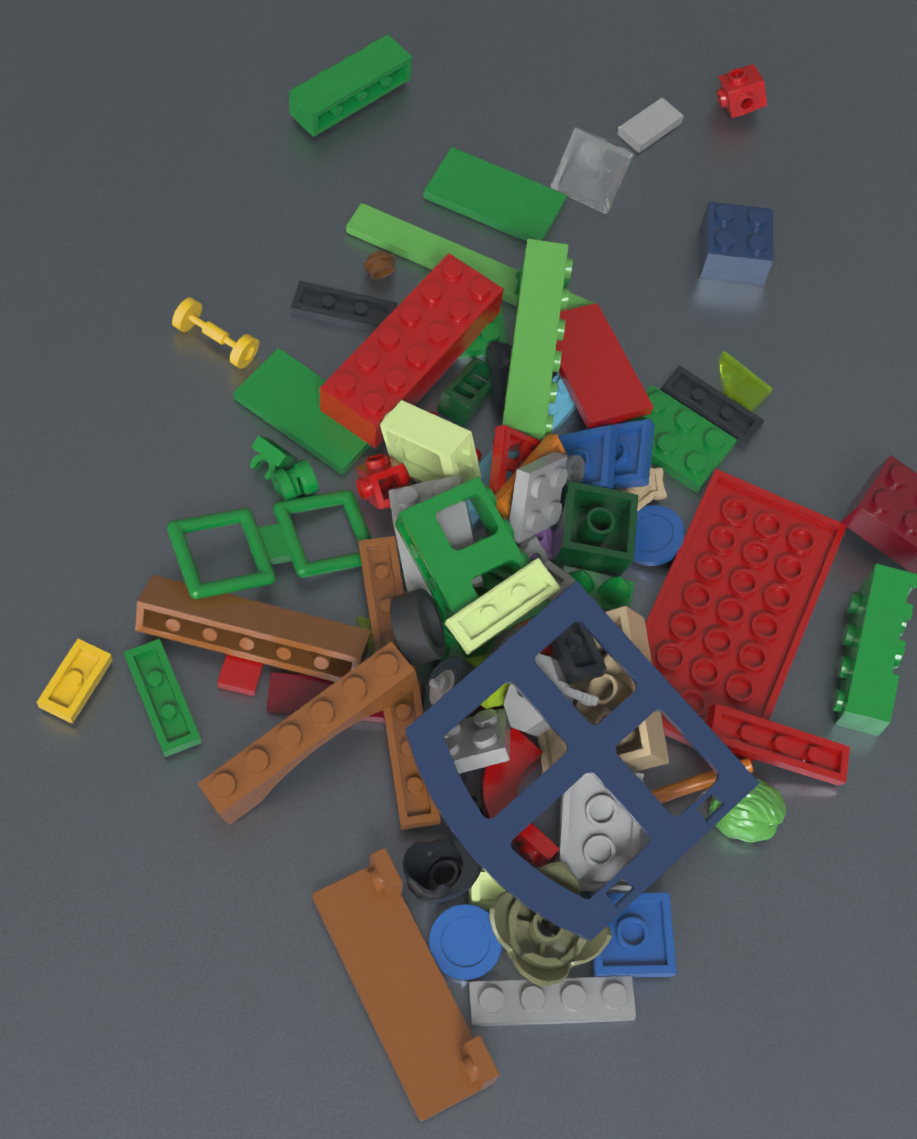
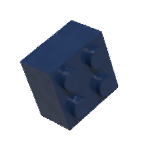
M708 202L700 226V278L764 285L774 261L773 209Z

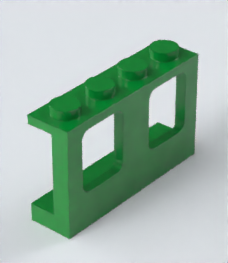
M476 477L399 512L394 524L445 621L479 598L472 586L474 578L504 564L512 576L531 563L526 552L520 551L513 539L514 531L510 522L499 514L493 491L489 486L483 485L480 477ZM470 499L490 537L464 549L455 550L451 547L440 527L436 514ZM550 598L496 636L532 620L549 605ZM457 641V643H458L460 649L462 650L464 656L467 655V653L465 652V650L462 648V646H461V645L459 644V642Z

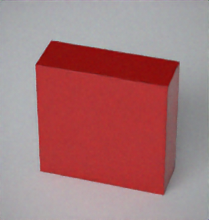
M226 654L217 681L218 688L255 697L265 664Z

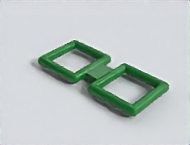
M346 489L276 502L273 505V512L278 524L263 527L257 526L253 513L249 508H240L169 522L167 531L190 597L197 600L271 585L276 580L272 565L292 561L297 575L301 578L362 566L360 552L308 562L290 514L343 505L357 542L372 539L354 493ZM241 523L258 572L201 583L185 534Z

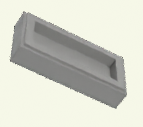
M661 97L619 126L617 135L640 153L682 124L684 115Z

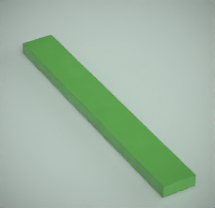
M364 203L359 205L346 225V233L431 270L450 253L504 289L502 301L516 307L518 305L519 296L515 294L518 279H516L517 269ZM569 292L566 310L594 303Z

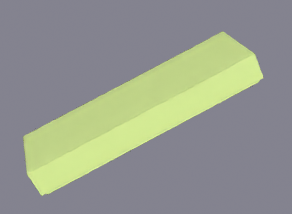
M537 558L447 619L445 625L465 652L470 654L558 593L561 587L541 560Z

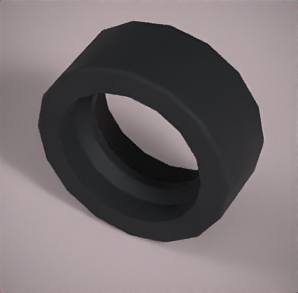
M417 589L394 596L390 602L391 625L398 647L408 663L414 666L443 658L446 651L445 633L440 614L431 595L425 589Z

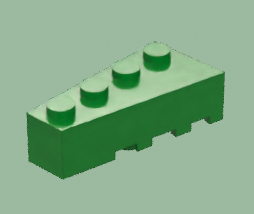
M875 564L858 591L851 592L846 609L848 613H851L850 623L846 624L842 635V644L847 645L845 656L841 657L837 668V677L842 678L840 689L836 690L832 701V710L837 711L835 725L879 736L890 724L900 676L892 672L893 669H898L905 651L906 641L899 640V637L903 635L907 621L911 620L914 605L906 602L913 588H917L916 573Z

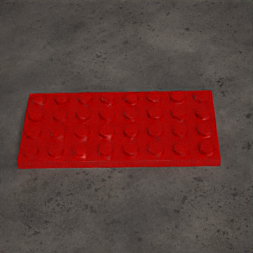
M715 469L685 535L684 543L677 552L645 623L652 665L705 723L707 722L708 708L716 703L769 720L846 526L839 521L718 469ZM661 713L664 735L692 747ZM733 753L739 760L747 758L745 756Z

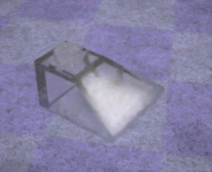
M574 128L550 188L566 194L567 197L593 209L608 214L634 153L583 128Z

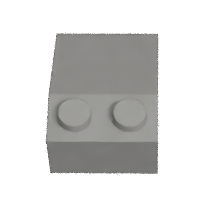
M458 474L389 490L393 524H395L399 512L463 484L461 475ZM468 500L436 514V519L453 549L461 550L476 543ZM394 525L407 592L425 589L433 598ZM482 575L472 580L473 588L484 586Z

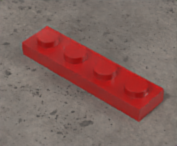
M717 703L708 708L706 724L732 753L837 786L846 783L850 746Z

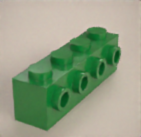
M387 34L290 90V115L308 133L315 137L411 80L412 56Z

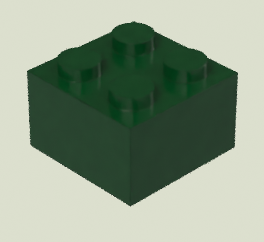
M568 481L561 493L562 513L554 526L551 562L560 566L565 565L602 574L622 576L634 561L638 494Z

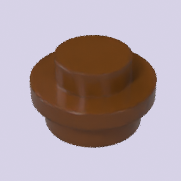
M384 250L376 251L367 257L363 268L366 273L370 274L371 279H382L395 272L396 267L394 264L396 263V258L394 254L386 253Z

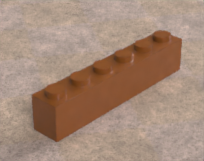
M156 575L151 576L137 600L135 631L334 682L366 660L371 630L230 594L196 600L190 597L185 583Z

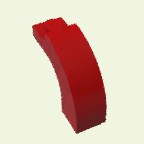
M512 728L510 732V760L487 766L485 769L480 790V805L484 817L487 819L494 818L517 797V790L520 784L540 763L543 752L517 729ZM532 823L511 842V848L514 845L518 846L520 856L534 867L536 865L542 867L553 863L560 850Z

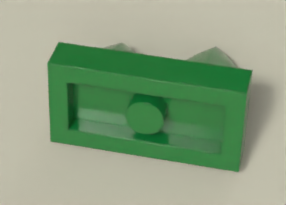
M564 565L563 571L574 578L575 582L577 581L604 612L623 606L630 608L634 581L625 580L620 575L612 577Z

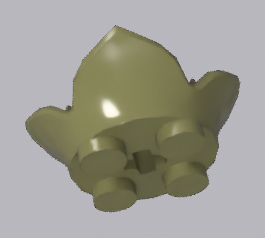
M561 861L550 863L537 869L557 884L580 896V885L576 876ZM507 891L500 893L489 908V919L497 941L505 948L507 956L513 961L519 973L539 986H551L561 983L568 977L572 967L588 963L598 957L613 936L610 927L607 926L592 941H587L552 924L524 906ZM542 920L547 921V928L553 930V934L550 933L546 937L541 934L537 926Z

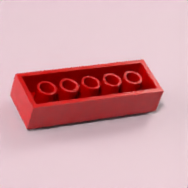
M448 253L320 387V411L373 448H376L384 440L380 424L385 415L392 411L401 400L414 406L474 342L481 331L500 313L504 289Z

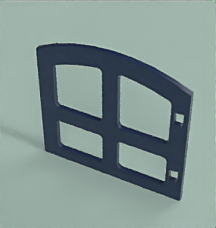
M577 581L405 729L415 765L430 798L448 828L468 854L498 885L524 906L552 924L587 941H592L760 783ZM574 623H580L632 679L636 686L635 691L596 725L590 724L535 662V657ZM510 683L567 746V751L494 818L487 819L482 815L465 787L445 742V736L502 685ZM653 712H661L717 775L716 781L679 816L671 815L616 753L617 745ZM585 774L595 776L648 837V844L589 899H584L557 884L534 868L511 848L512 840ZM710 795H713L722 804L704 820V817L696 808ZM622 878L632 888L613 904L612 900L605 893Z

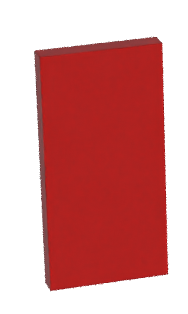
M598 303L561 311L559 319L566 320L563 340H557L556 350L562 351L559 374L587 429L603 427L651 414L654 406Z

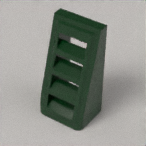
M474 357L443 390L437 405L438 412L465 426L492 392L489 365ZM473 373L487 380V382H484L483 380L474 376Z

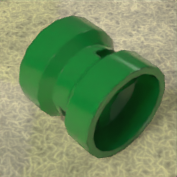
M306 459L295 462L290 469L280 468L271 472L272 483L280 501L296 499L297 496L302 494L309 496L319 491L316 476Z

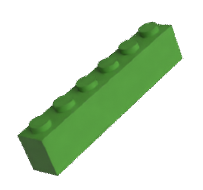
M527 239L502 425H507L542 441L545 435L547 436L552 433L554 415L548 414L549 403L555 404L558 383L552 382L553 371L559 372L562 351L556 350L557 340L562 341L566 320L559 318L560 310L567 309L569 289L563 288L564 279H570L573 259L567 258L569 244Z

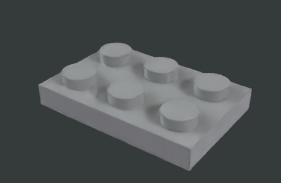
M633 772L643 783L644 773ZM592 774L583 775L561 795L558 838L560 850L557 855V862L561 861L576 876L580 885V891L597 892L639 853L641 828ZM621 878L607 892L627 893L632 887Z

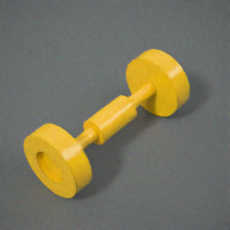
M192 297L183 300L173 315L172 325L182 332H187L195 324L202 328V333L221 345L226 343L233 348L230 354V363L239 369L245 368L253 360L259 348V340L250 334H245L235 342L229 338L230 334L211 321L204 322L199 319L202 312V304Z

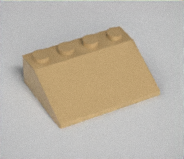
M627 606L605 612L652 663L644 617ZM593 637L607 670L603 677L576 682L570 685L577 688L578 691L599 698L596 706H587L579 703L577 700L572 702L581 715L591 721L590 724L596 725L635 691L636 686L632 679ZM553 652L550 657L553 658V659H555V660H557V658H556V656H555V654H554V652ZM653 712L616 747L617 755L633 772L669 763L661 712ZM552 728L538 736L539 748L543 752L541 757L543 773L567 751L566 744Z

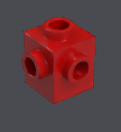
M754 64L736 68L718 76L720 89L716 90L717 100L721 108L726 107L731 118L746 115L751 111L767 106L764 79Z
M376 454L368 457L365 460V464L356 467L359 479L355 480V484L361 499H366L380 510L391 507L389 490L409 486L410 476L403 462H399L386 454Z

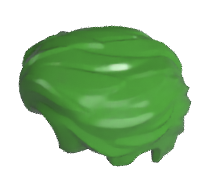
M756 778L760 783L715 826L728 838L739 839L745 842L768 840L777 832V826L783 822L786 814V807L781 793L767 782ZM714 796L710 801L709 815L722 804Z

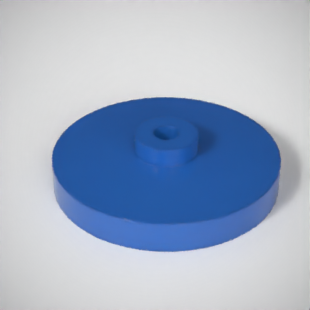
M659 505L645 506L637 511L635 563L645 566H657L672 560L677 555L685 539L684 525L678 514L667 507Z
M463 904L447 909L435 920L430 931L429 949L438 968L446 975L455 979L471 980L487 974L496 965L502 953L503 946L493 934L489 912L474 905Z

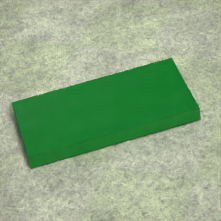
M451 147L426 186L423 198L527 242V239L545 240L566 203L567 195Z
M277 348L233 392L234 399L343 476L371 445L320 411V387L326 380L280 348Z

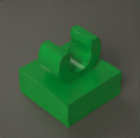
M258 435L251 446L259 454L253 457L250 467L259 470L262 464L267 461L269 470L264 477L268 480H272L271 472L280 468L290 469L298 461L296 456L267 437Z

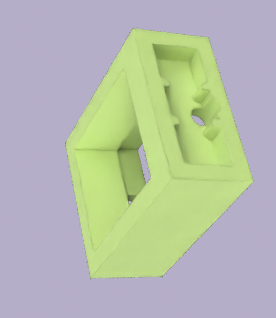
M403 400L385 415L380 427L388 454L399 462L404 463L410 479L424 483L460 474L462 482L465 483L476 477L482 478L471 431Z

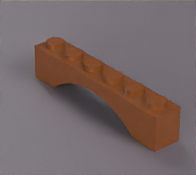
M391 641L197 783L218 814L230 826L261 803L269 792L293 768L324 743L355 723L387 709L419 686L415 670Z

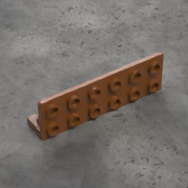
M383 848L370 854L368 867L314 892L312 900L418 1120L424 1121L494 1084L500 1074L481 1036L479 1035L474 1038L401 895L403 882L389 854Z

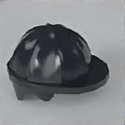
M444 838L433 841H416L406 850L403 858V871L407 879L408 889L419 901L431 904H444L462 895V893L473 886L481 871V867L468 854L458 839Z

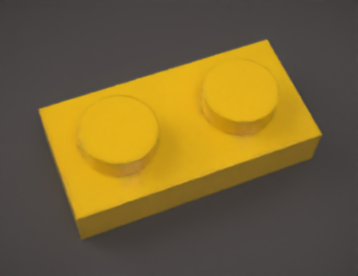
M77 639L37 700L38 707L73 724L112 663V655L83 640Z

